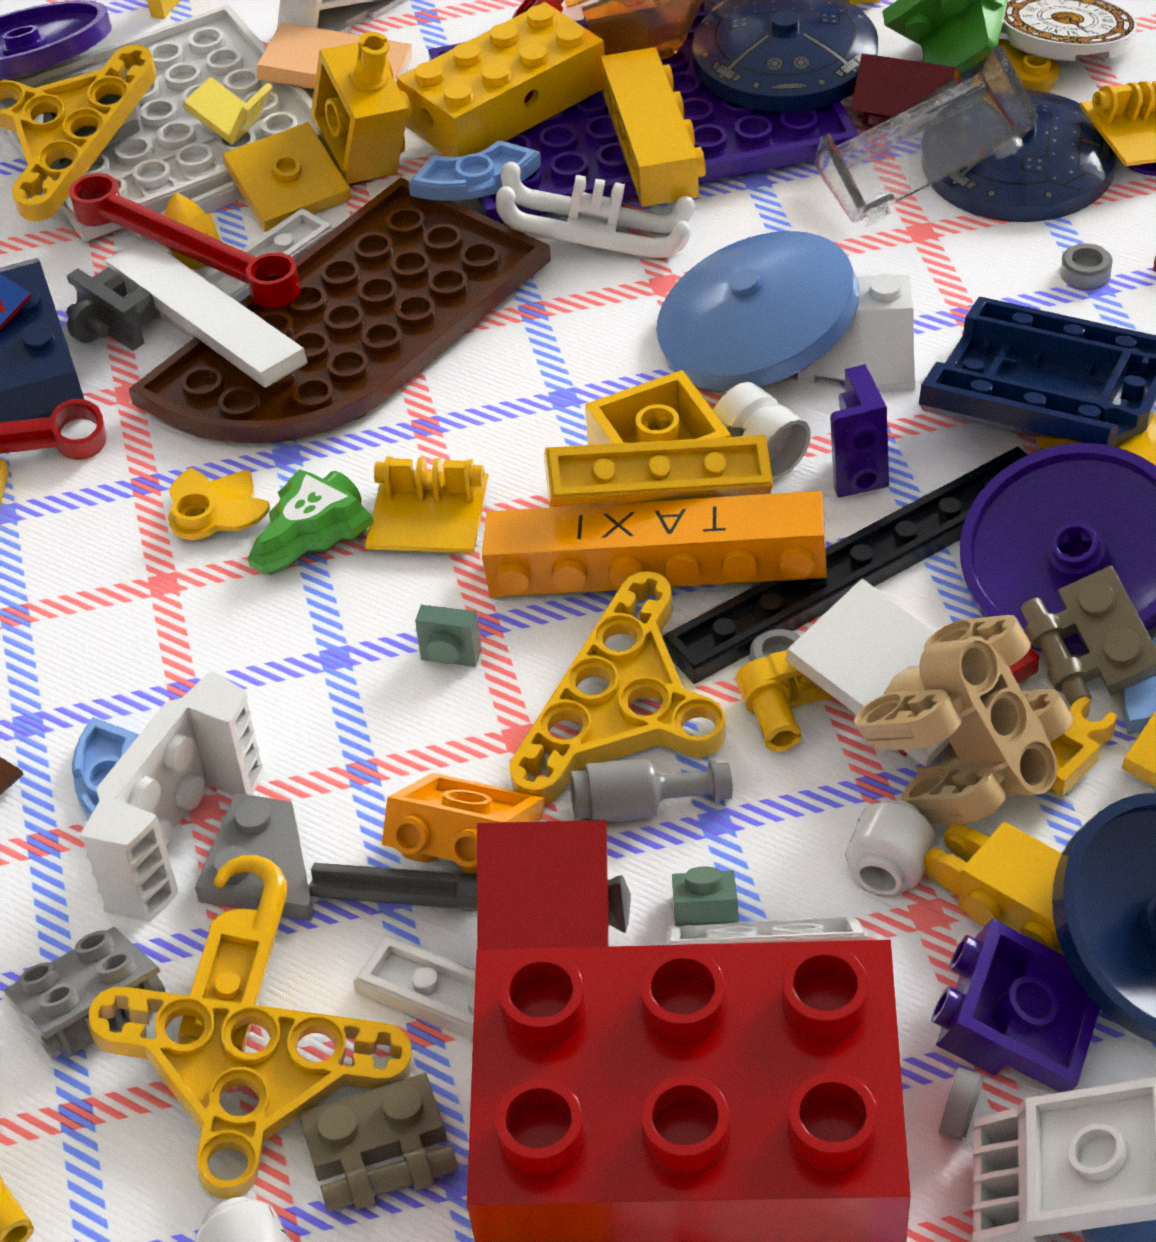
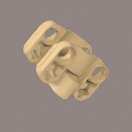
M1014 615L963 619L942 627L925 642V650L921 655L919 666H909L895 675L884 694L866 704L855 716L854 723L869 746L877 751L922 749L938 744L946 738L948 739L951 746L945 756L932 766L916 767L918 774L905 787L901 801L915 806L927 818L930 824H966L976 822L995 812L1005 801L1006 795L1044 794L1051 789L1056 780L1057 759L1050 742L1060 737L1070 728L1073 723V716L1057 690L1022 691L1011 673L1010 666L1027 654L1031 647V642Z

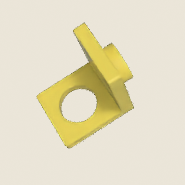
M209 77L185 100L183 108L233 146L259 120L273 86L266 83L245 103L214 78Z

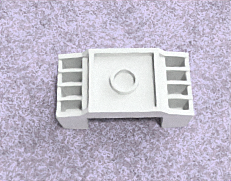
M210 670L182 698L165 702L96 788L99 803L79 836L81 841L84 842L87 851L86 858L90 860L91 873L96 879L97 891L101 894L104 903L102 907L106 913L149 922L160 914L179 893L166 848L172 831L188 810L190 811L197 807L207 786L232 795L235 793L252 795L261 780L265 768L261 762L260 747L257 745L255 737L256 730L253 728L251 720L252 713L247 703V691L214 671Z
M1156 1077L1028 1097L1017 1108L973 1118L974 1194L972 1204V1242H1051V1234L1156 1220Z

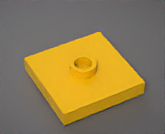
M309 122L223 153L225 168L264 232L269 231L301 208L314 214L351 200L349 185Z

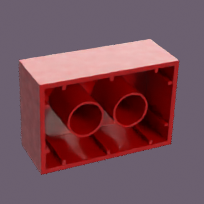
M891 940L476 950L467 1209L475 1242H907L911 1195Z

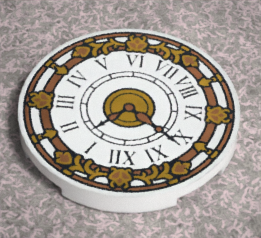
M1008 0L1001 33L1011 37L1010 44L1013 47L1043 58L1074 62L1076 55L1103 53V58L1111 59L1124 54L1133 47L1137 31V21L1130 12L1106 0Z

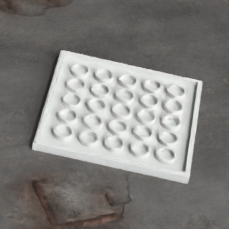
M228 4L79 56L42 72L12 80L36 88L101 70L112 55L126 45L136 44L148 48L153 56L157 77L139 101L140 132L104 148L85 175L103 173L112 176L117 182L120 196L157 213L166 210L168 202L175 192L192 199L233 181L223 164V153L306 122L310 123L325 147L310 117L313 99L302 87L257 79V63L267 47ZM209 77L214 78L245 103L266 83L273 86L259 120L234 144L235 147L225 145L226 140L220 136L218 141L214 140L207 144H190L215 133L183 108L185 100ZM11 98L1 100L0 109L12 107L16 104L17 100ZM43 113L38 115L34 121L43 123ZM4 129L25 158L18 134ZM179 149L175 155V158L170 159L166 162L160 159H156L169 152ZM205 157L199 162L188 163L193 159ZM213 160L219 163L220 169L214 171ZM133 169L132 177L124 180L122 177L117 176ZM182 169L186 170L190 176L196 178L186 180L183 177ZM170 177L175 178L178 185L174 186L168 179ZM141 186L146 187V192L150 195L143 197ZM70 195L60 207L84 242L124 228L114 222L100 226H88L80 223L76 219Z

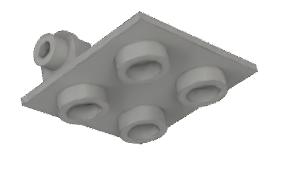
M114 926L106 931L100 930L84 936L76 943L75 949L51 963L44 962L30 967L21 974L16 983L3 989L6 996L42 1034L40 1041L52 1060L61 1054L69 1058L74 1053L94 1042L84 1017L86 1016L89 1021V1008L92 1001L102 991L112 987H131L166 992L161 980L157 976L161 972L159 967ZM117 1009L114 1018L110 1020L117 1028H120L124 1025V1021L119 1009ZM121 1009L124 1017L130 1021L129 1011Z

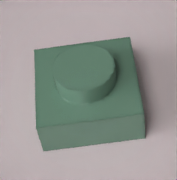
M421 604L415 619L421 660L476 667L482 651L477 611Z
M701 866L692 868L686 873L672 874L675 925L739 922L734 870L721 871L715 867Z

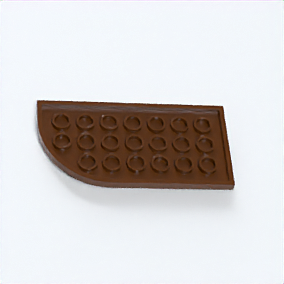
M400 177L295 259L301 291L297 299L292 303L278 308H265L254 303L251 294L239 302L303 347L308 361L307 364L272 385L263 387L201 340L194 337L129 388L132 404L182 431L194 434L200 438L226 442H281L319 434L339 427L352 420L362 418L368 411L390 397L551 261L550 245L454 201L428 200L410 196L409 181Z

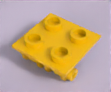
M1140 81L1138 84L1131 82L1125 85L1102 86L1099 91L1093 94L1092 101L1080 102L1079 107L1125 166L1156 162V81H1152V84L1149 81Z
M387 456L384 462L376 461L374 465V482L379 483L372 513L374 524L369 527L365 548L372 550L474 553L489 479V473H485L484 465H475L473 459H467L466 461L445 460L443 466L441 458H434L432 471H428L426 459L423 457L418 458L416 470H414L413 459Z

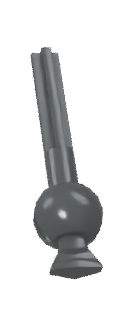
M316 862L311 868L312 881L309 885L311 896L456 908L463 911L477 912L476 873L459 874ZM619 875L608 880L609 925L626 933L629 926L631 893L623 875Z

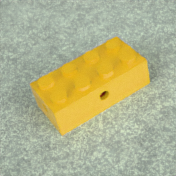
M543 2L540 5H535L529 8L528 11L502 24L495 25L491 30L465 43L458 44L452 50L428 62L421 63L416 68L397 77L398 88L400 92L404 91L407 94L411 105V118L406 121V127L448 157H461L467 154L478 153L487 149L498 140L505 142L603 90L600 56L605 55L604 40L548 3Z

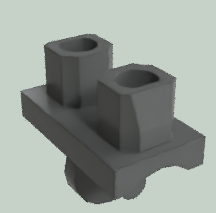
M109 267L93 277L79 268L66 275L68 283L73 285L77 291L76 304H71L66 311L69 317L67 328L72 337L82 343H89L98 337L104 338L109 335L132 351L144 344L141 327L157 317L154 299L150 293L139 287L128 295L124 280L119 273Z

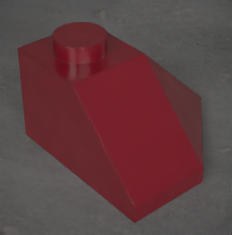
M862 53L851 111L858 118L863 119L862 125L865 127L890 130L891 123L907 124L960 86L962 76L956 67Z

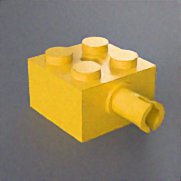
M378 32L362 34L357 43L319 50L310 117L330 157L347 184L397 174L400 154L405 151L404 132L406 121L411 118V105L407 94L404 91L400 92L393 79L392 67L387 59L390 43L387 42L386 36Z
M683 370L585 404L588 445L731 437L729 431Z

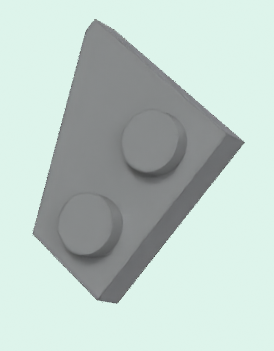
M235 793L195 885L198 901L236 909L257 910L264 886L263 881L257 875L248 872L237 873L230 877L222 888L215 887L213 881L219 868L230 859L241 855H258L275 863L281 869L287 881V898L281 916L311 921L314 911L293 803L291 801Z

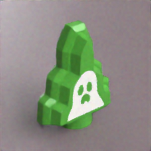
M299 469L277 492L279 502L269 512L271 523L256 537L247 558L251 568L260 573L271 575L289 568L306 553L325 552L341 540H355L366 532L368 527L374 524L373 517L361 504L362 497L356 485L346 475L338 471H331L327 476L321 478L313 473Z

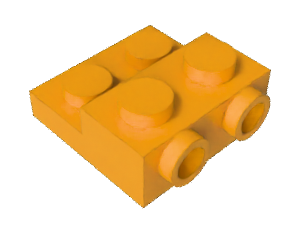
M430 773L387 797L381 845L396 848L402 853L404 858L409 860L434 862L442 858L454 861L464 872L477 874V823L540 822L542 820L545 797Z

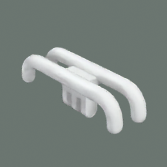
M507 162L501 169L502 187L499 188L496 194V209L502 221L516 231L648 258H666L676 255L685 248L690 239L692 229L688 222L694 212L695 203L689 196L679 197L671 212L657 214L621 207L625 184L615 182L611 191V197L603 196L605 180L595 179L593 193L591 194L584 192L586 176L576 175L572 197L526 187L520 180V166L515 162ZM515 203L529 209L568 216L567 221L527 214L520 211ZM616 226L652 233H671L665 238L655 239L616 231Z

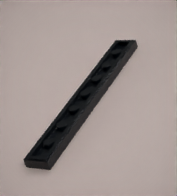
M1017 446L827 547V578L762 582L662 635L672 662L693 684H696L748 656L751 644L757 636L774 629L794 631L825 614L861 579H864L874 587L960 540L967 513L981 490L999 472L1028 454Z

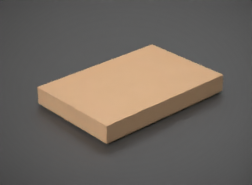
M281 22L257 63V79L314 89L319 50L357 43L361 35ZM387 40L390 43L387 59L391 64L393 79L397 84V77L404 74L411 60L412 44Z

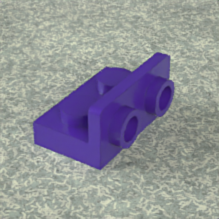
M866 364L845 369L846 392L840 393L838 396L840 410L830 415L833 483L838 498L889 486L887 406Z

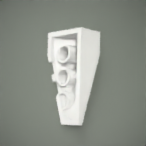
M910 274L857 276L860 297L856 314L849 328L826 354L798 372V380L814 383L817 376L845 381V369L866 364L880 392L915 391L914 309Z

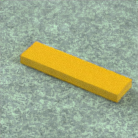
M766 435L545 447L543 455L549 507L770 494L773 488Z

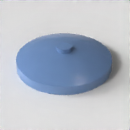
M779 231L748 237L710 254L679 279L668 293L659 311L656 327L657 339L671 369L674 372L683 370L695 386L718 391H728L736 385L751 382L759 387L765 386L805 369L826 354L840 340L849 328L858 308L860 297L858 280L852 264L843 249L820 235L801 231Z

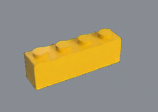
M656 47L600 56L603 97L641 207L675 202L681 196H689L692 199L699 198L698 177L706 175L704 154L701 147L694 148L695 136L693 125L690 119H684L682 96L680 91L674 92V81L670 65H662Z

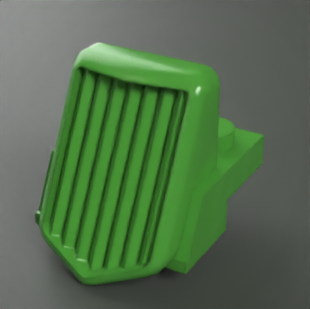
M897 0L882 10L886 27L921 45L925 63L956 67L958 72L963 74L974 68L997 48L1008 0Z

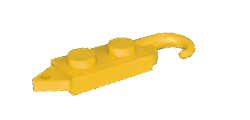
M241 855L230 859L219 868L213 881L215 887L222 888L230 877L237 873L248 872L257 875L263 881V891L257 910L244 908L228 910L218 915L215 921L212 920L189 996L253 1005L258 1004L274 949L275 936L287 898V881L281 869L270 859L258 855ZM183 1015L178 1031V1043L190 1044L196 1041L204 1031L202 1022L196 1017ZM252 1024L241 1026L233 1033L231 1040L239 1051L244 1052Z

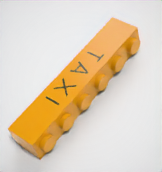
M822 491L487 511L482 561L489 596L508 597L619 590L622 583L629 576L645 571L662 575L667 579L671 587L827 578Z

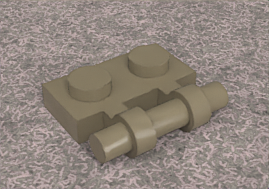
M1112 565L1058 589L1060 601L1065 608L1062 612L1057 614L1049 613L1041 598L1030 599L1021 606L1020 610L1028 623L1025 627V632L1032 646L1040 648L1050 666L1047 675L1054 689L1059 692L1063 691L1070 707L1081 697L1086 696L1092 699V695L1085 683L1099 676L1111 696L1156 675V646ZM1078 633L1088 654L1079 658L1071 657L1063 641L1064 638Z
M427 1073L298 1112L317 1180L321 1181L343 1173L345 1175L343 1179L320 1186L327 1212L354 1204L355 1210L375 1205L374 1197L409 1186H413L416 1192L434 1186V1178L459 1171L452 1145L425 1152L424 1149L447 1141L445 1126ZM400 1155L403 1156V1160L366 1171L365 1166Z

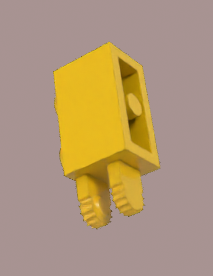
M1005 821L1001 823L990 837L973 828H968L967 825L951 824L942 836L946 848H949L951 853L947 854L945 850H941L939 847L937 849L934 847L929 849L924 858L926 865L924 873L929 878H932L934 882H939L941 886L958 895V908L966 912L977 924L985 927L993 918L1063 954L1055 930L1052 908L1053 882L1062 853Z

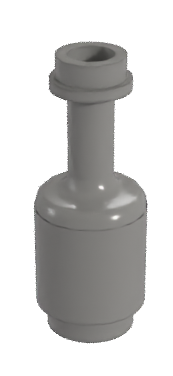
M641 758L588 763L584 765V770L570 772L571 802L575 820H606L607 823L644 820L656 816L658 805L664 799L710 795L713 803H720L723 799H732L733 795L732 775L728 762L717 763L716 761H709L707 771L662 775L655 771L651 760Z

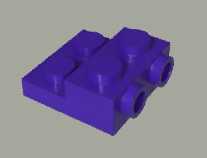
M992 918L975 938L965 935L952 956L949 970L959 974L955 989L948 986L944 990L932 1013L931 1022L941 1027L936 1046L994 1076L1007 1065L1057 1092L1071 1091L1078 1085L1100 1008L1078 983L1063 954Z

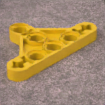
M136 44L126 45L118 49L101 70L36 88L10 80L0 81V101L9 98L17 100L16 104L12 107L0 109V127L18 134L28 165L12 188V196L21 217L29 221H43L52 217L70 195L69 189L72 183L85 175L154 83L157 77L152 53L148 48ZM117 94L122 96L119 101L113 104L105 105L99 103V100L106 95ZM45 112L57 114L53 120L46 123L34 121L38 115ZM84 126H94L97 128L96 132L86 137L74 135L79 128ZM67 158L73 160L72 164L64 169L56 170L50 168V164L58 159Z
M650 571L637 572L629 576L622 583L514 754L509 766L513 790L544 796V805H547L557 800L570 782V772L584 768L585 764L606 762L659 745L697 758L710 756L723 746L726 738L723 709L714 700L683 688L662 638L661 632L673 611L671 586L665 577ZM649 595L655 596L656 601L649 599L645 602L640 610V620L637 619V600L645 601ZM616 634L630 635L636 640L635 644L626 651H612L604 645L609 637ZM588 677H600L609 683L608 688L597 695L584 694L577 688L581 681ZM641 697L655 698L662 704L656 713L647 716L637 715L630 710V705ZM698 717L707 718L715 725L711 733L700 737L691 736L682 728L687 721ZM561 721H574L582 727L581 732L571 739H557L550 734L551 728ZM546 752L550 755L547 760L548 777L539 775L534 782L528 781L527 773L537 775L546 762L544 753Z
M112 987L102 991L93 999L89 1008V1027L94 1043L103 1051L111 1054L147 1059L199 1127L201 1137L197 1153L198 1179L205 1191L211 1196L220 1199L240 1197L253 1187L258 1176L263 1143L298 1119V1112L315 1107L343 1086L371 1090L406 1078L410 1068L412 1052L411 1043L407 1035L397 1026L383 1022L131 987ZM117 1009L128 1010L129 1020L132 1022L125 1023L122 1027V1032H111L109 1021L106 1019L114 1018ZM150 1011L158 1012L155 1018V1039L146 1038V1024L149 1025ZM181 1015L196 1017L203 1024L204 1031L202 1035L190 1044L173 1042L167 1036L166 1028L174 1018ZM255 1024L267 1031L270 1040L263 1050L256 1053H245L239 1051L233 1045L231 1040L233 1033L241 1026ZM311 1033H320L332 1040L335 1050L325 1061L310 1062L299 1054L297 1050L299 1041ZM346 1038L355 1039L352 1066L342 1065L345 1059ZM377 1045L389 1046L390 1057L394 1058L389 1059L386 1069L373 1067V1057L369 1055L375 1053ZM245 1086L251 1088L256 1093L259 1102L251 1113L244 1116H234L228 1114L222 1108L219 1102L222 1094L231 1087ZM223 1149L239 1151L245 1156L248 1163L245 1172L234 1180L224 1181L216 1178L208 1168L210 1158L216 1152Z

